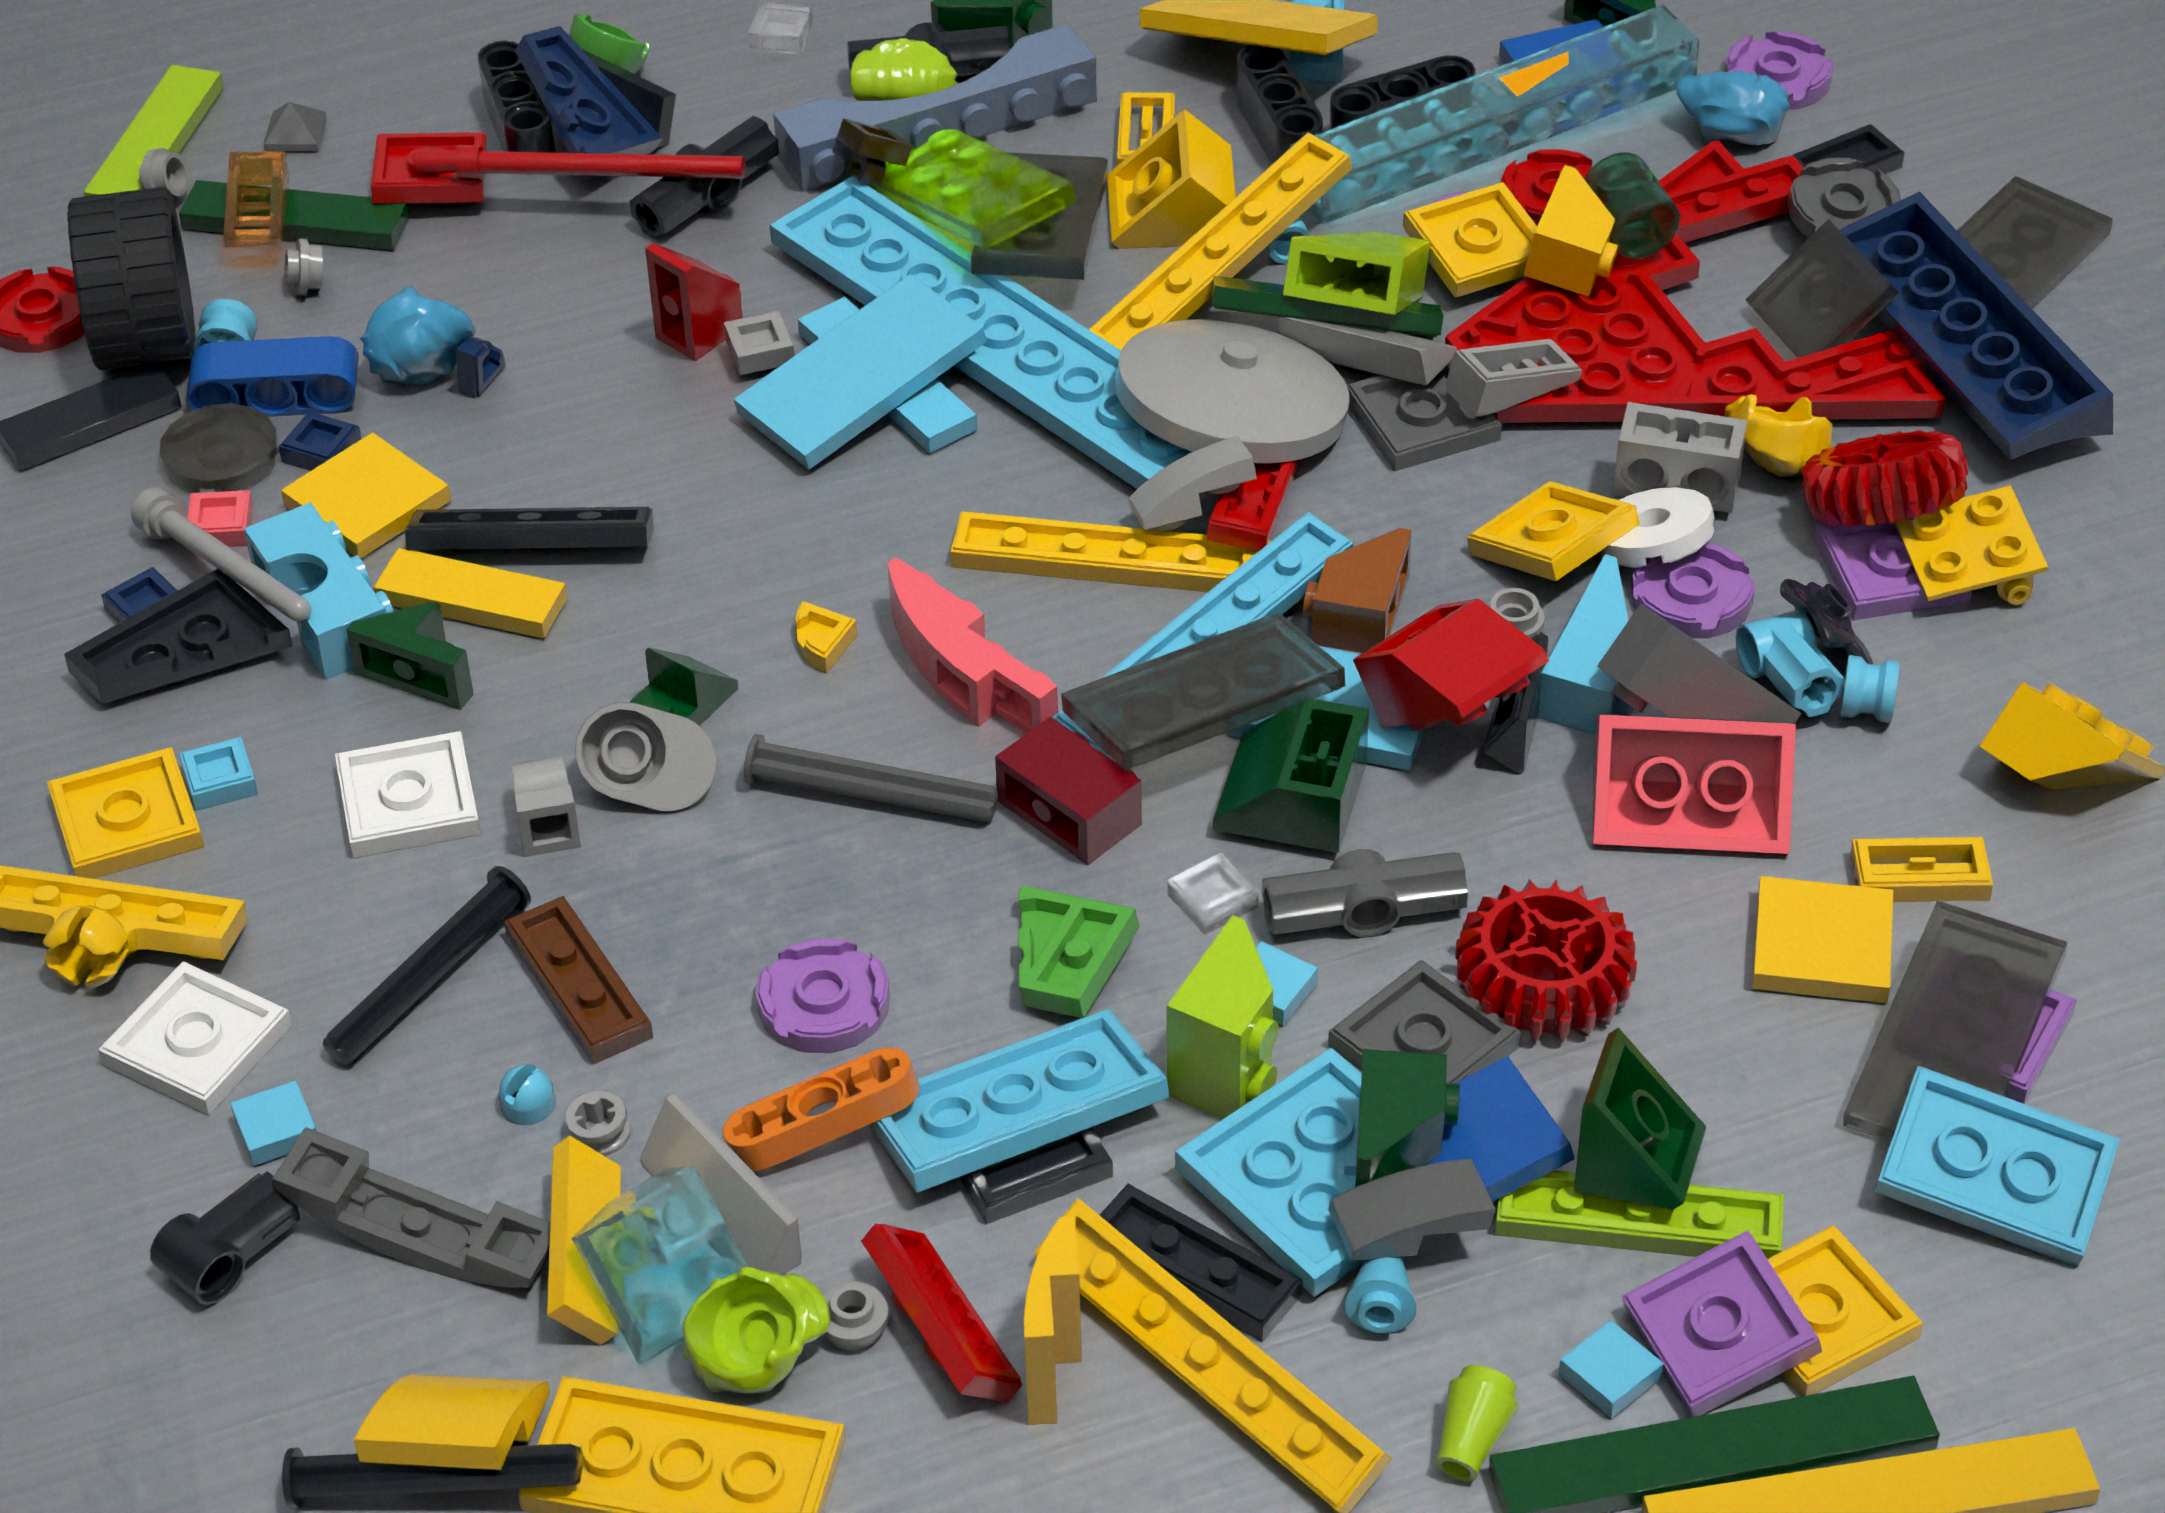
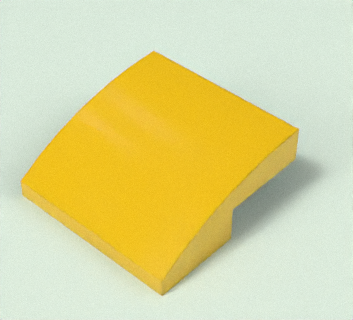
M1060 1216L1054 1224L1037 1255L1028 1284L1024 1311L1028 1425L1057 1424L1055 1364L1082 1362L1080 1281L1075 1216Z
M417 1374L402 1377L381 1395L359 1428L354 1438L359 1462L501 1470L513 1441H529L550 1394L548 1381Z

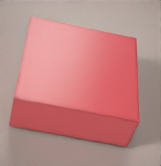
M250 490L190 494L187 519L228 547L247 546L244 528L251 525L253 513Z

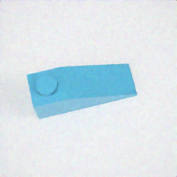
M1604 555L1556 644L1549 661L1541 672L1538 718L1594 735L1596 715L1631 716L1634 708L1610 692L1617 681L1597 667L1629 621L1617 557Z

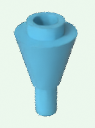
M1402 1257L1364 1260L1344 1303L1348 1318L1359 1328L1369 1332L1393 1333L1402 1330L1413 1321L1417 1307Z

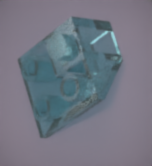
M675 1167L662 1170L607 1203L571 1238L638 1364L646 1363L683 1340L682 1322L687 1316L690 1306L700 1294L710 1287L713 1280L725 1278L739 1272V1269L742 1267H748L696 1167Z

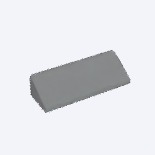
M1277 317L1279 334L1307 346L1328 362L1425 386L1453 359L1454 353L1457 351L1456 346L1393 331L1291 317Z
M673 1093L666 1097L643 1149L641 1157L643 1167L739 1269L742 1267H752L763 1271L778 1272L783 1276L799 1266L802 1254L798 1218L680 1095L677 1096Z

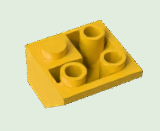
M2021 682L1979 745V747L2030 781L2052 790L2161 779L2165 773V767L2149 757L2155 747L2153 744L2126 727H2120L2102 716L2104 713L2073 693H2067L2050 682L2043 691Z

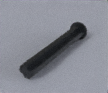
M494 866L487 873L488 883L327 1033L322 1043L325 1051L337 1063L341 1065L351 1064L513 909L517 911L525 910L531 903V896L525 884L516 874L502 866Z
M571 1443L511 1446L501 1470L359 1462L357 1454L304 1456L300 1448H289L283 1460L282 1487L288 1507L299 1508L302 1506L304 1498L575 1486L581 1481L583 1460L580 1447Z

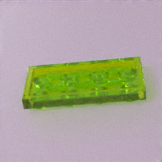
M956 129L942 130L930 136L928 143L911 151L906 167L886 162L885 174L879 186L868 184L869 187L907 212L984 250L1077 202L1071 181Z

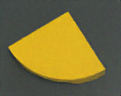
M805 601L801 603L797 610L795 630L798 649L810 665L824 673H828L856 638V619Z

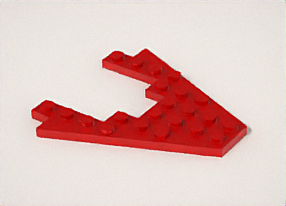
M1719 140L1709 143L1612 214L1615 222L1609 242L1618 245V250L1608 278L1597 275L1589 297L1526 277L1445 336V344L1456 346L1457 351L1552 339L1582 370L1579 381L1493 413L1500 423L1618 422L1624 420L1628 402L1724 416L1727 405L1735 402L1742 396L1751 394L1757 396L1756 406L1769 407L1776 412H1787L1800 397H1807L1812 402V415L1820 418L1826 417V419L1937 418L1943 415L1945 397L1929 380V378L1934 376L1892 330L1786 362L1757 328L1707 343L1703 341L1662 291V289L1698 279L1700 260L1685 243L1789 213L1787 201L1794 179L1800 176V172L1804 168L1793 155L1744 169Z

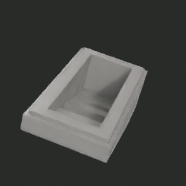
M1552 339L1461 349L1454 353L1446 381V390L1471 417H1480L1501 411L1579 381L1582 370Z

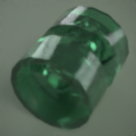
M1629 152L1612 154L1600 160L1589 170L1584 178L1615 219L1609 241L1618 245L1617 251L1622 256L1633 259L1648 257L1664 248L1675 236L1681 220L1679 209L1667 191L1659 184L1657 177L1639 155Z

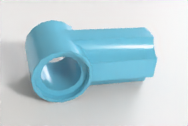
M1795 610L1738 626L1735 637L1736 648L1742 667L1747 675L1751 678L1767 676L1794 708L1802 709L1808 717L1827 713L1834 701L1843 695L1844 677L1817 648L1812 624L1807 615L1802 611Z

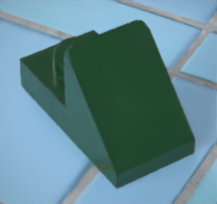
M429 602L354 621L347 628L356 675L461 710L474 695L467 652L465 649L446 642L439 603Z
M647 648L645 656L649 684L630 703H637L680 715L700 726L739 689L738 680L692 657Z

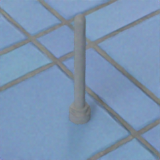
M150 487L136 497L131 508V519L133 524L142 532L156 540L174 538L291 620L302 622L310 616L311 605L305 598L187 519L184 504L178 497L162 487Z

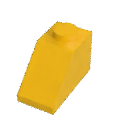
M1564 165L1535 231L1524 276L1589 297L1597 275L1608 278L1616 257L1618 245L1609 242L1615 222L1614 217L1576 168Z

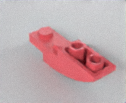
M897 557L887 563L890 608L895 628L903 647L921 675L955 710L978 727L997 714L1024 733H1028L1048 717L1052 718L1058 713L1057 685L1052 683L1044 673L1032 670L1009 655L998 643L986 640L984 614L973 603L960 599L937 584L928 574L921 571L918 572Z

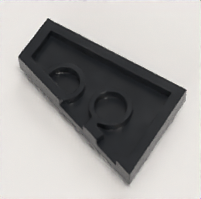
M216 569L66 652L64 657L68 672L101 703H106L293 646L289 628L235 580L219 569Z

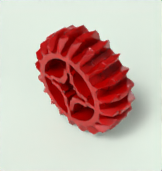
M1921 430L1906 433L1898 431L1893 434L1882 435L1878 433L1873 437L1857 438L1855 441L1838 443L1834 448L1821 450L1820 454L1813 455L1806 461V465L1802 468L1804 481L1801 484L1804 501H1807L1809 514L1813 516L1814 520L1833 527L1838 525H1844L1848 528L1857 525L1871 527L1875 524H1893L1896 521L1913 520L1917 516L1933 515L1937 509L1949 508L1953 503L1965 496V491L1968 489L1966 475H1969L1966 455H1963L1961 442L1957 441L1956 437L1938 431L1927 433Z
M1529 879L1523 891L1517 892L1511 887L1503 885L1497 899L1483 896L1477 911L1467 913L1466 920L1462 925V931H1460V939L1456 940V978L1459 980V987L1465 990L1467 997L1477 999L1482 1003L1481 1010L1484 1013H1496L1504 1019L1506 1025L1515 1027L1518 1030L1530 1031L1535 1043L1542 1033H1554L1563 1043L1571 1029H1575L1589 1037L1592 1028L1595 1027V1022L1610 1025L1612 1017L1616 1014V1009L1625 1008V1003L1630 997L1632 982L1636 980L1637 961L1634 960L1636 944L1633 940V932L1626 930L1623 913L1609 912L1606 897L1587 900L1583 885L1572 892L1561 890L1557 879L1550 888H1537ZM1589 967H1592L1591 969H1589L1588 971H1586L1585 973H1583V970H1584V969H1587V968H1589Z

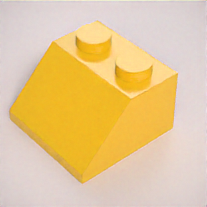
M1187 110L1181 111L1107 174L1111 243L1119 249L1181 247L1236 198L1231 145Z

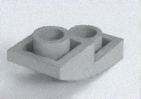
M1238 436L1198 449L1176 460L1143 483L1129 497L1130 508L1144 530L1152 528L1154 530L1166 531L1178 528L1187 519L1202 516L1199 493L1223 494L1235 490L1242 482L1257 479L1253 456Z

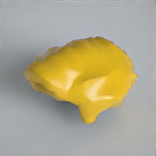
M1753 394L1742 396L1725 407L1724 417L1747 420L1744 450L1747 455H1750L1759 467L1765 468L1767 472L1774 473L1779 477L1803 476L1802 468L1806 465V461L1809 458L1820 454L1823 449L1833 448V423L1826 419V417H1814L1812 415V402L1807 397H1800L1787 412H1776L1769 407L1756 406L1757 396Z

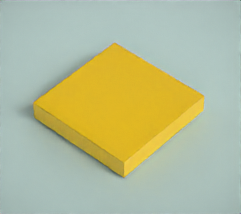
M1503 182L1406 211L1403 217V228L1411 238L1431 241L1428 262L1455 298L1524 276L1537 225Z
M373 432L281 489L283 504L289 510L311 502L325 523L334 521L342 534L346 551L353 556H359L360 559L405 531L416 510H437L451 501L448 484Z
M1549 481L1467 536V541L1472 556L1557 581L1631 531L1640 522L1635 505Z
M172 747L47 781L75 876L94 879L204 847L202 834Z
M1760 876L1752 989L1887 1003L1891 977L1893 890Z
M1835 1225L1767 1259L1821 1343V1353L1782 1373L1801 1396L1816 1394L1920 1338L1923 1322Z

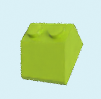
M1232 915L1166 1005L1167 1083L1169 1096L1222 1119L1273 1087L1277 1079V1067L1272 1065V1048L1279 1029L1278 1022L1273 1020V988L1245 920Z

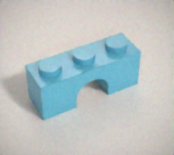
M310 502L245 527L244 532L251 562L310 603V616L305 621L297 622L301 644L324 678L327 680L354 669L347 628L354 621L394 612L383 591L374 593L372 590L368 572L360 557L356 555L350 558L348 556L344 539L334 521L325 523Z

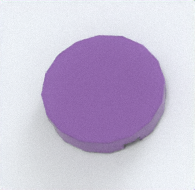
M1772 31L1766 32L1765 39L1752 41L1753 35L1741 38L1729 49L1724 72L1744 70L1747 73L1752 72L1757 75L1769 76L1788 91L1787 101L1790 105L1789 109H1800L1814 104L1828 93L1832 81L1833 63L1831 58L1828 60L1824 56L1825 49L1810 38L1797 33Z
M1707 542L1697 552L1671 563H1663L1661 556L1645 558L1647 566L1635 568L1633 571L1631 593L1632 604L1637 610L1639 605L1643 604L1691 638H1711L1731 632L1746 621L1753 606L1755 585L1754 579L1752 581L1748 575L1749 567L1741 557L1720 545Z
M815 938L790 945L778 953L779 960L773 963L768 971L766 964L758 976L756 1003L764 1029L779 1043L802 1052L833 1053L857 1046L875 1034L888 1015L890 986L889 978L882 962L871 952L870 958L865 953L857 951V944L843 939Z

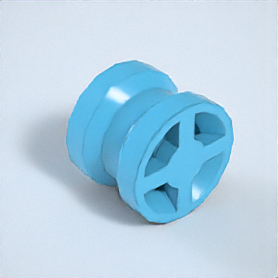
M218 299L209 302L201 313L200 329L197 331L193 345L194 352L197 348L207 343L254 340L258 327L256 315L248 306L236 300Z
M1849 655L1840 717L1854 718L1859 713L1872 714L1878 722L1891 723L1900 662L1886 660L1881 665L1867 664L1860 656Z

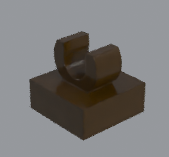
M845 118L842 120L836 138L852 150L847 161L846 172L857 175L859 182L879 186L884 178L886 162L906 167L913 147L891 130Z

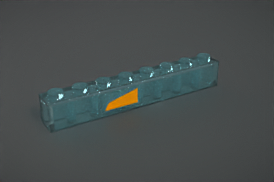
M1661 5L1315 135L1317 138L1350 155L1352 169L1318 199L1309 210L1324 225L1676 90L1677 82L1680 78L1687 74L1697 76L1699 38L1665 5Z

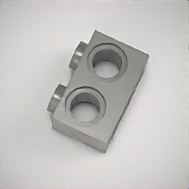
M1628 402L1618 439L1613 495L1629 496L1656 488H1685L1696 490L1707 496L1713 510L1732 513L1741 474L1747 420Z

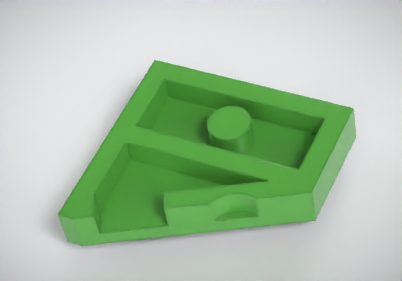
M1022 886L1018 891V902L1021 909L1019 949L1022 957V962L1019 964V988L1024 1006L1084 1018L1140 927L1136 909Z

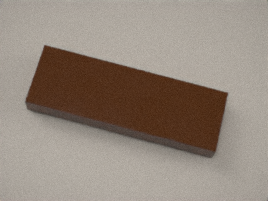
M564 896L504 921L507 938L593 1065L653 1039L650 1020Z

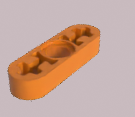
M898 1048L877 1049L738 1109L725 1122L722 1131L726 1144L752 1171L764 1170L905 1109L918 1096L920 1084L911 1061L903 1050ZM836 1102L831 1109L824 1113L806 1116L817 1106Z

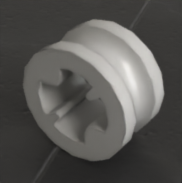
M593 1090L581 1094L569 1104L565 1112V1123L570 1136L604 1156L618 1152L627 1144L631 1137V1124L627 1118L626 1106L622 1098L614 1092ZM606 1117L610 1119L608 1125L601 1123ZM588 1121L596 1123L590 1130L586 1128Z

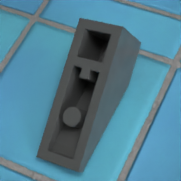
M1643 604L1639 605L1597 665L1598 668L1617 681L1610 692L1640 713L1644 711L1649 703L1671 718L1794 724L1802 714Z

